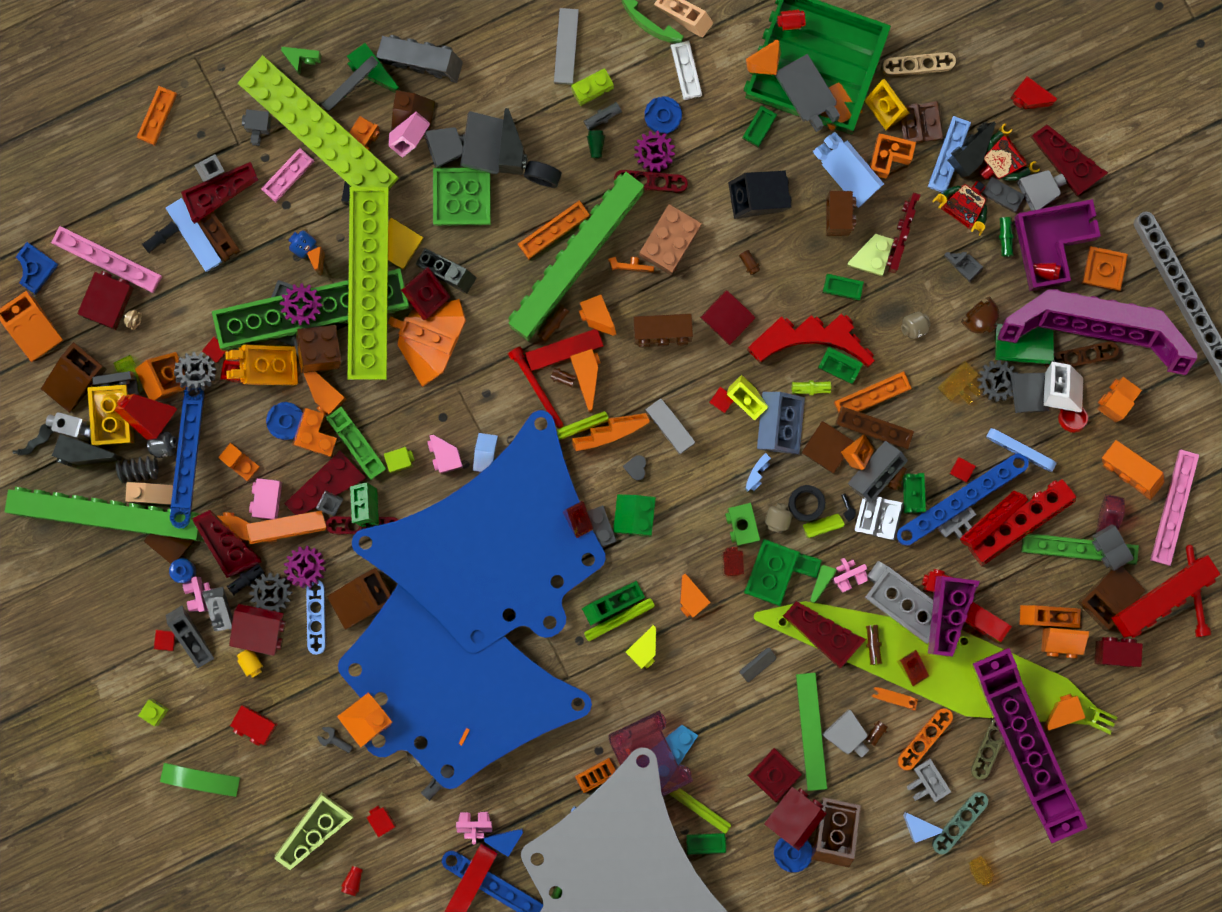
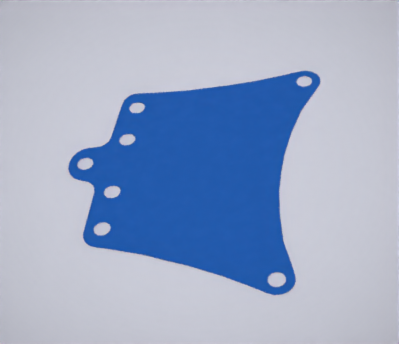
M543 410L533 412L511 444L486 469L459 490L436 504L408 517L357 531L352 538L353 550L358 555L383 571L409 592L440 621L461 647L469 653H477L519 626H527L538 636L544 638L558 634L566 624V614L562 607L563 596L600 569L606 560L605 552L585 516L563 458L554 419L548 412ZM539 417L547 420V428L544 430L535 428L534 422ZM368 536L371 538L372 546L369 549H362L359 546L361 537ZM586 553H591L595 558L594 564L591 566H585L582 563V556ZM555 575H560L564 580V584L560 588H554L551 585V578ZM507 608L513 609L516 613L515 619L511 622L503 619V611ZM553 616L556 619V626L553 629H547L544 626L543 620L545 617ZM474 630L483 632L484 639L482 642L474 643L471 640L470 635Z
M399 584L369 627L342 656L338 663L339 673L360 698L368 692L373 698L379 692L385 693L388 697L387 703L380 706L392 721V724L380 733L385 737L386 742L383 747L377 748L373 746L371 740L365 744L367 750L378 757H387L400 750L408 751L440 785L447 789L457 788L481 769L522 744L550 730L586 716L592 706L588 694L553 677L526 657L505 636L477 653L465 651L440 621ZM474 630L470 635L474 643H480L484 639V634L480 630ZM357 663L362 667V672L359 676L354 677L349 674L348 669L351 664ZM573 699H583L585 706L581 711H575L572 708L571 703ZM468 728L470 730L461 746L459 742L465 729ZM418 736H424L428 741L427 747L422 750L417 749L414 745V741ZM448 764L454 768V775L452 777L444 778L442 776L441 768L444 765Z

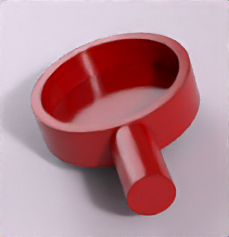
M1083 407L1082 412L1060 409L1058 421L1063 429L1069 432H1079L1084 429L1088 422V414Z

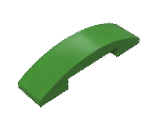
M621 0L628 15L645 32L666 42L675 44L683 42L684 36L668 25L665 30H662L639 13L636 0Z
M342 407L326 417L370 480L386 470V467Z
M164 763L160 782L236 797L240 777Z

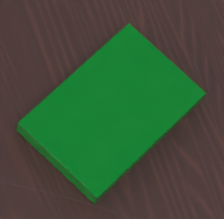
M997 324L995 328V360L1044 364L1054 362L1053 329L1036 327L1019 337L1017 343L997 340L1003 324Z
M763 539L744 593L781 606L800 552Z

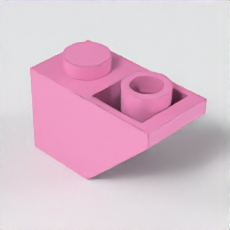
M413 113L389 133V147L403 158L417 146L430 123L419 113Z
M430 435V441L427 442L430 452L435 454L436 459H433L435 471L439 470L440 474L463 468L458 449L435 435Z

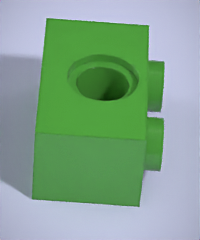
M751 503L728 508V513H725L727 524L732 526L733 531L730 532L732 543H736V546L760 541ZM739 520H744L747 523L746 530H739L737 528Z

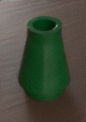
M588 131V136L586 137L591 158H602L605 140L603 131Z

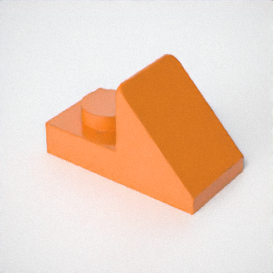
M232 443L218 457L248 482L260 468L259 465Z

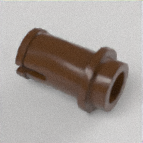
M746 250L739 255L747 268V273L753 275L760 271V264L756 263L750 250Z
M554 368L550 379H553V382L558 381L572 387L576 376L563 372L560 368Z
M902 467L891 479L887 487L898 491L902 487L901 482L907 469Z
M880 721L874 723V728L865 739L867 742H870L875 736L871 742L873 746H876L884 732L887 733L886 729L888 727Z

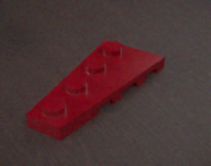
M1047 124L1031 136L1032 140L1057 172L1063 174L1066 183L1076 196H1079L1108 174L1106 170L1101 169L1095 164L1096 162L1087 158L1077 147H1073L1063 136Z
M249 162L182 191L181 194L192 222L195 224L258 181V177L252 163Z
M913 192L909 200L904 202L902 212H905L903 219H899L897 230L900 231L898 237H894L891 246L894 248L893 255L889 254L886 263L889 266L888 272L895 274L898 270L905 247L904 242H906L910 231L909 225L916 212L914 208L921 194Z
M339 451L284 504L294 515L305 514L317 507L325 491L338 495L350 489V486H354L367 478Z
M211 510L192 518L193 523L226 578L262 562L261 558Z
M797 601L783 615L792 626L838 668H841L866 640L861 636L855 635L852 631L835 624L834 621L824 618Z

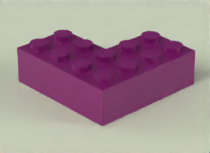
M1093 199L1018 213L1014 217L1029 291L1066 285L1071 281L1064 246L1095 241L1101 236L1098 221L1093 220L1089 224V221L1096 217ZM1056 263V265H1061L1059 279L1050 281L1035 275L1033 264Z

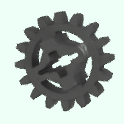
M195 352L192 353V356L186 353L185 359L179 357V363H175L174 376H176V383L180 382L181 388L187 386V391H190L191 388H194L195 392L198 391V388L204 391L205 385L210 387L211 382L215 381L216 368H214V361L210 362L209 356L203 358V353H200L199 356H196Z
M997 360L996 364L990 361L989 367L984 365V371L978 372L981 378L976 379L977 382L981 383L977 388L984 390L981 395L988 394V400L995 397V402H998L1000 397L1003 401L1007 400L1006 395L1012 397L1011 375L1018 374V372H1012L1014 366L1008 368V362L1006 361L1002 365L1000 360ZM992 369H999L997 373L989 372ZM1006 373L1008 374L1010 381L1007 380ZM1000 375V377H999L1000 380H999V381L1002 382V383H1000V384H998V385L996 386V384H995V383H996V380H994V379H996V378ZM986 381L989 383L990 389L987 387ZM1001 388L1004 390L1006 389V391L1003 393H997V391Z
M269 572L268 577L265 574H261L262 580L256 578L257 585H251L254 592L249 593V595H254V599L251 602H257L255 607H262V609L271 611L275 609L276 612H281L280 607L286 609L285 602H291V599L287 597L292 594L291 591H288L291 584H285L287 579H280V574H276L273 577L272 572ZM269 580L276 581L273 586H269L265 582ZM259 588L262 590V597H261V598H259V594H258V593H259ZM282 588H283V598L280 597V590H281ZM268 589H275V591L273 592V594L275 595L274 597L267 596L269 594V592L267 591ZM269 601H273L277 605L267 606L265 604Z

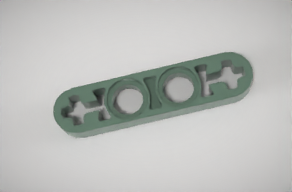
M973 793L945 825L942 833L935 837L932 842L935 852L939 854L949 852L987 807L988 797L984 793ZM976 796L979 798L982 796L983 804L976 805L975 809H977L978 811L975 813V811L972 808L968 807V805L970 803V805L973 806L976 803V800L974 798ZM964 810H969L972 814L969 821H964L961 818ZM951 825L959 827V833L956 836L949 834V827ZM944 833L947 837L953 839L951 843L949 840L945 842V849H937V842L945 840V837L942 836Z

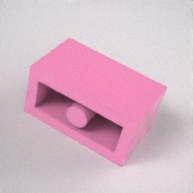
M257 478L256 483L254 482L252 486V494H255L254 502L251 501L249 513H252V517L269 520L278 518L282 482Z

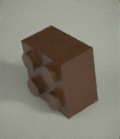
M829 191L826 198V236H849L851 231H854L856 216H853L854 208H856V197H853V191Z
M336 325L297 329L296 343L301 373L340 368L341 355Z

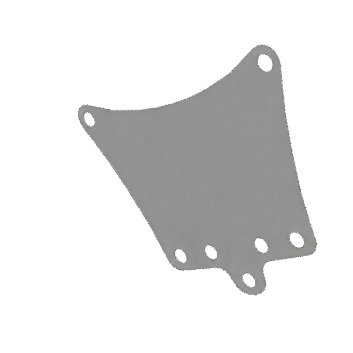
M641 747L634 750L608 780L589 798L555 826L525 845L521 851L522 861L543 899V908L540 912H727L698 876L678 841L661 793L657 758L653 751L648 748ZM642 754L648 756L650 760L649 765L644 768L639 767L636 763L637 757ZM534 853L542 854L544 857L543 864L539 866L533 865L530 860L531 856ZM553 886H558L562 889V896L558 899H553L549 895V890Z

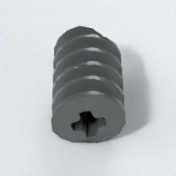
M147 456L146 462H143L142 458L139 457L138 463L135 462L134 458H131L130 464L124 459L123 465L120 464L119 460H116L117 476L123 484L127 482V479L129 482H134L135 479L140 482L142 478L148 481L150 477L153 480H156L158 477L159 467L155 456L153 461Z

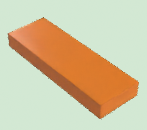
M158 86L137 139L154 146L156 145L176 99V92Z

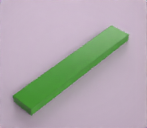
M1028 534L1022 539V553L1102 561L1101 558H1103L1101 551L1097 552L1092 545L1094 540ZM1126 544L1134 558L1126 564L1137 565L1139 545Z
M796 674L807 791L827 789L816 674Z

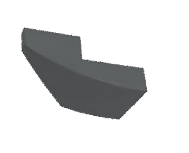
M946 252L944 254L946 259L969 282L983 270V266L970 254L967 255V252L952 254Z

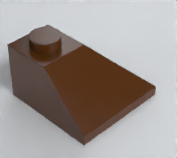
M396 90L391 131L415 112L419 113L430 123L426 130L430 131L435 101L415 93Z

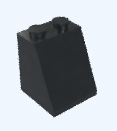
M786 170L744 173L728 182L734 219L779 213L792 208Z

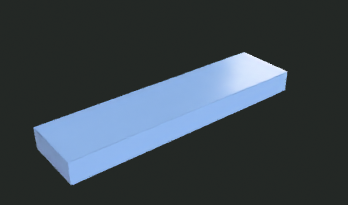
M955 116L952 117L928 188L939 192H944L948 189L954 168L947 160L952 156L951 152L954 149L963 146L971 122Z
M180 198L166 207V210L204 270L208 272L222 263V260L199 224L192 222L184 200Z

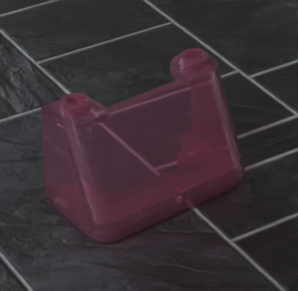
M658 710L610 733L608 738L620 765L638 748H648L653 751L657 758L661 793L664 797L693 782L688 767L684 765L678 766L662 733V730L666 727V718ZM642 754L637 757L636 763L639 767L644 768L649 765L650 760L648 756Z

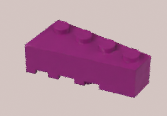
M936 576L928 654L953 657L961 635L962 626L966 621L967 612L970 604L973 602L974 593L980 581Z

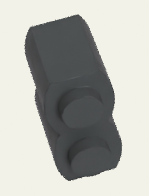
M1113 524L1092 535L1094 540L1092 545L1097 552L1101 551L1103 555L1101 560L1106 568L1110 567V569L1116 570L1134 559L1121 534Z

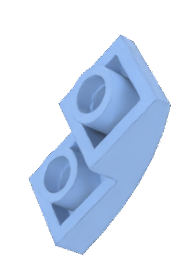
M766 453L759 459L748 477L745 487L747 492L750 489L754 491L762 484L759 481L762 476L758 471L763 472L770 465L768 461L771 459Z

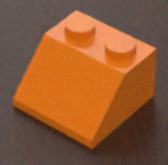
M176 352L148 359L135 368L149 399L155 401L164 400L186 389V386L180 387V382L176 383V376H174L175 363H179V357Z
M1044 628L1041 652H1047V656L1058 657V653L1066 654V658L1078 659V655H1084L1089 631Z

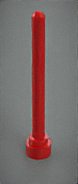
M521 346L513 349L508 353V356L515 363H518L546 411L553 417L556 427L562 428L563 422L524 360L523 349Z
M1192 545L1186 546L1188 565L1195 561ZM1200 592L1193 597L1198 623L1195 629L1196 637L1211 635V629L1205 623Z

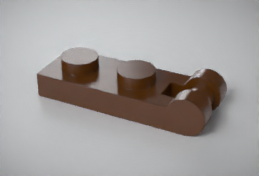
M211 212L197 222L224 262L228 261L229 257L233 254L241 252L214 212ZM228 243L230 248L224 251L222 246Z

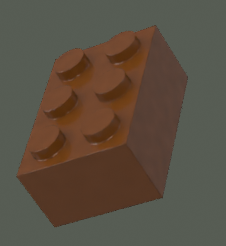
M692 314L636 316L633 319L634 345H639L640 348L650 347V344H658L659 347L669 346V343H677L678 346L688 345V342H692Z

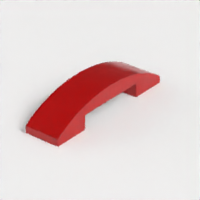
M480 844L445 912H467L498 852Z

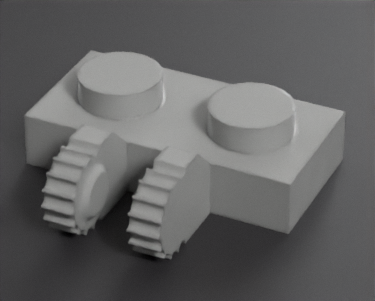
M969 507L937 529L944 538L954 532L960 540L963 534L958 528L964 525L967 531L970 530L972 526L968 520L976 514Z
M931 759L914 768L919 779L907 785L908 790L916 788L921 783L926 788L913 796L915 801L929 793L932 800L937 802L951 793Z

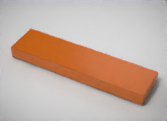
M579 200L518 243V246L528 260H530L591 216Z
M903 371L835 401L834 404L838 413L841 406L860 412L912 388Z
M322 511L246 524V530L250 544L324 531L326 530Z

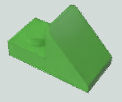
M289 47L281 48L283 55L299 75L302 61L309 65L321 63L320 51Z

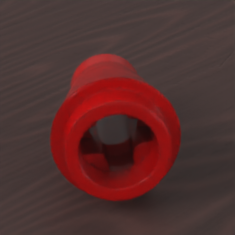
M1034 263V274L1050 281L1059 279L1061 265H1056V263Z
M351 867L350 872L341 885V892L356 897L357 892L359 893L363 869Z

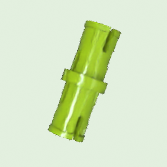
M809 380V382H792L791 386L792 394L814 395L817 393H831L830 381L813 382V380Z

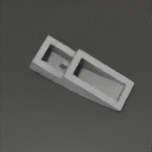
M661 398L645 409L679 455L695 444L693 438Z

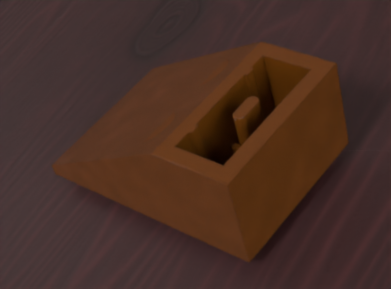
M73 342L60 357L41 390L71 413L88 393L87 388L94 386L92 377L102 376L107 369Z
M1121 566L1116 570L1111 569L1077 603L1103 630H1109L1115 624L1111 618L1137 601L1145 592V589Z
M374 568L329 594L327 597L346 630L379 612L392 593L379 569Z

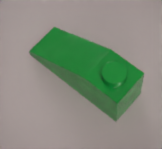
M366 43L347 55L349 60L347 64L353 73L371 56L378 62L379 60ZM380 62L365 77L396 93V90L400 91Z
M635 581L588 604L582 610L591 626L644 599L645 596L638 582Z

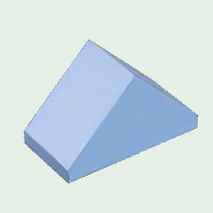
M478 434L473 471L482 472L494 461L498 436Z
M905 812L903 815L912 840L915 843L938 835L943 831V829Z

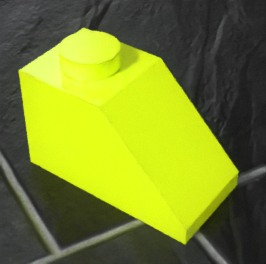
M741 375L728 387L727 395L753 420H756L768 408V405L757 389L744 376Z
M654 625L626 651L627 655L641 669L644 666L649 668L655 662L653 657L656 655V627Z

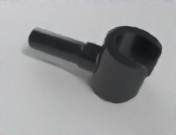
M845 493L841 495L847 508L843 515L849 522L855 518L856 512L849 504Z

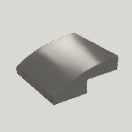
M1045 373L1011 375L1015 413L1049 411V407L1044 406Z

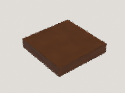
M822 421L801 453L834 474L844 458L841 452L854 441Z

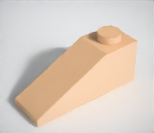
M657 0L654 3V6L690 32L702 38L713 25V21L706 11L685 0Z
M127 482L125 501L140 504L171 505L173 485Z

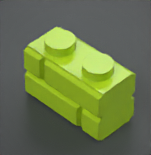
M605 68L571 85V90L580 106L604 95V92L607 93L614 89V84Z

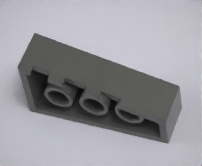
M390 35L389 37L382 36L376 56L384 64L402 69H407L409 66L411 70L423 74L424 71H427V73L439 79H442V76H446L454 83L458 82L463 61L453 52L451 47H435L434 44L429 42L420 44L418 41L410 38L401 40L400 37Z

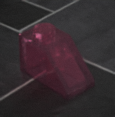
M1105 494L1099 512L1096 533L1111 524L1119 530L1125 514L1124 498Z

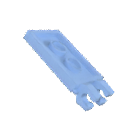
M834 132L824 140L825 143L818 146L813 152L818 159L822 160V166L844 191H853V197H856V206L859 208L884 183L848 140L843 142L837 133Z

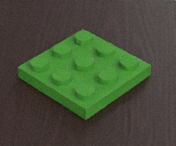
M433 168V225H491L490 173L472 168Z

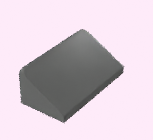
M766 648L743 667L739 673L746 682H750L772 664L777 657L770 648Z

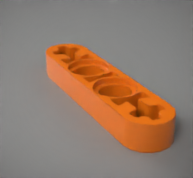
M941 708L933 714L899 755L897 763L900 768L911 770L952 722L953 715L950 710ZM947 712L948 714L946 717L948 718V720H943L939 724L943 726L941 729L938 725L932 723L934 719L936 722L940 720V713L944 714ZM929 726L936 728L937 733L934 737H928L926 734V729ZM916 741L923 742V751L916 752L914 750V743ZM909 749L912 753L918 755L916 759L914 756L911 757V759L909 760L911 763L910 766L902 765V758H908L910 756V753L907 752Z

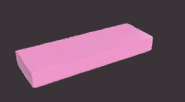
M299 148L261 190L276 203L314 163V160Z

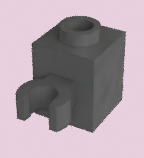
M246 109V115L242 116V126H244L246 132L252 133L250 142L252 145L260 146L261 134H270L272 116L269 112Z

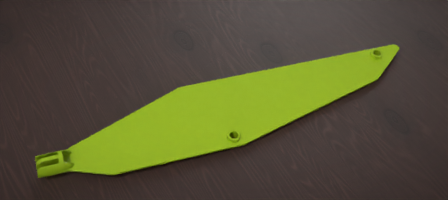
M807 601L799 602L824 618H828L834 621L835 624L866 639L849 658L847 663L961 715L993 718L982 693L973 663L1004 649L961 630L953 657L928 654L929 642L928 644L924 643L891 617ZM793 604L759 611L754 614V619L757 622L815 647L783 617ZM780 619H785L786 624L784 626L779 624ZM871 625L872 633H874L873 625H878L879 642L882 643L880 647L882 664L877 665L876 657L875 665H870L869 648L866 646L868 643L866 626ZM962 638L967 640L966 645L961 644ZM1012 653L1022 683L1040 722H1047L1055 703L1061 701V696L1071 693L1072 696H1078L1085 718L1070 724L1090 725L1111 734L1112 731L1096 724V721L1114 728L1115 723L1099 715L1102 714L1116 721L1117 716L1097 708L1068 678Z

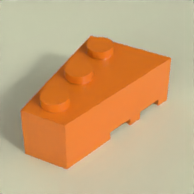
M1117 440L1102 457L1103 466L1108 471H1114L1119 475L1120 479L1129 483L1150 501L1165 483L1164 472Z

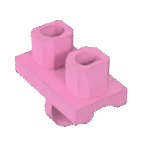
M845 558L840 559L842 565L836 567L838 573L844 570L846 573L832 579L841 592L852 588L848 580L851 576L855 577L858 585L868 581L865 571L867 567L864 564L850 570V567L856 565L854 560L847 562Z
M193 577L191 581L183 584L185 594L194 592L196 598L195 600L187 601L188 610L206 612L208 609L202 591L204 589L205 591L211 590L209 582L202 584L201 577Z
M488 812L478 813V822H471L470 813H460L459 822H456L457 833H464V839H472V844H476L477 839L484 838V833L492 832V822Z

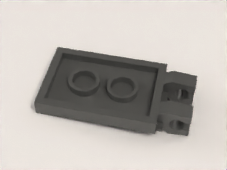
M808 54L777 71L775 77L803 122L809 121L817 132L823 129L822 126L824 125L818 116L821 113L826 112L832 123L839 120L840 114L835 108L837 101Z

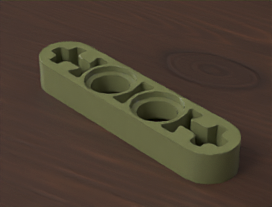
M994 718L990 722L971 767L972 776L979 780L985 779L989 775L1003 742L1001 734L997 741H993L990 738L991 731L998 730V727L993 726L995 723ZM986 747L991 748L993 751L992 757L988 759L982 755V751ZM979 758L989 762L988 766L986 764L983 766L985 773L977 776L975 768H980L982 762H978Z

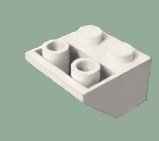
M1051 362L1045 372L1044 406L1082 412L1083 377L1071 365Z

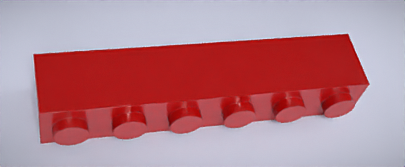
M1209 555L1200 557L1111 619L1124 638L1129 636L1134 638L1142 633L1141 629L1145 626L1149 628L1157 623L1156 619L1161 616L1163 618L1172 612L1171 608L1185 604L1187 597L1190 595L1194 597L1202 592L1200 588L1214 584L1216 582L1215 578L1221 574Z

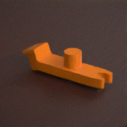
M616 257L608 259L612 270L654 272V266L639 265L638 257H631L630 264L618 263Z
M879 687L873 688L878 692L877 695L872 694L873 698L916 710L918 699Z

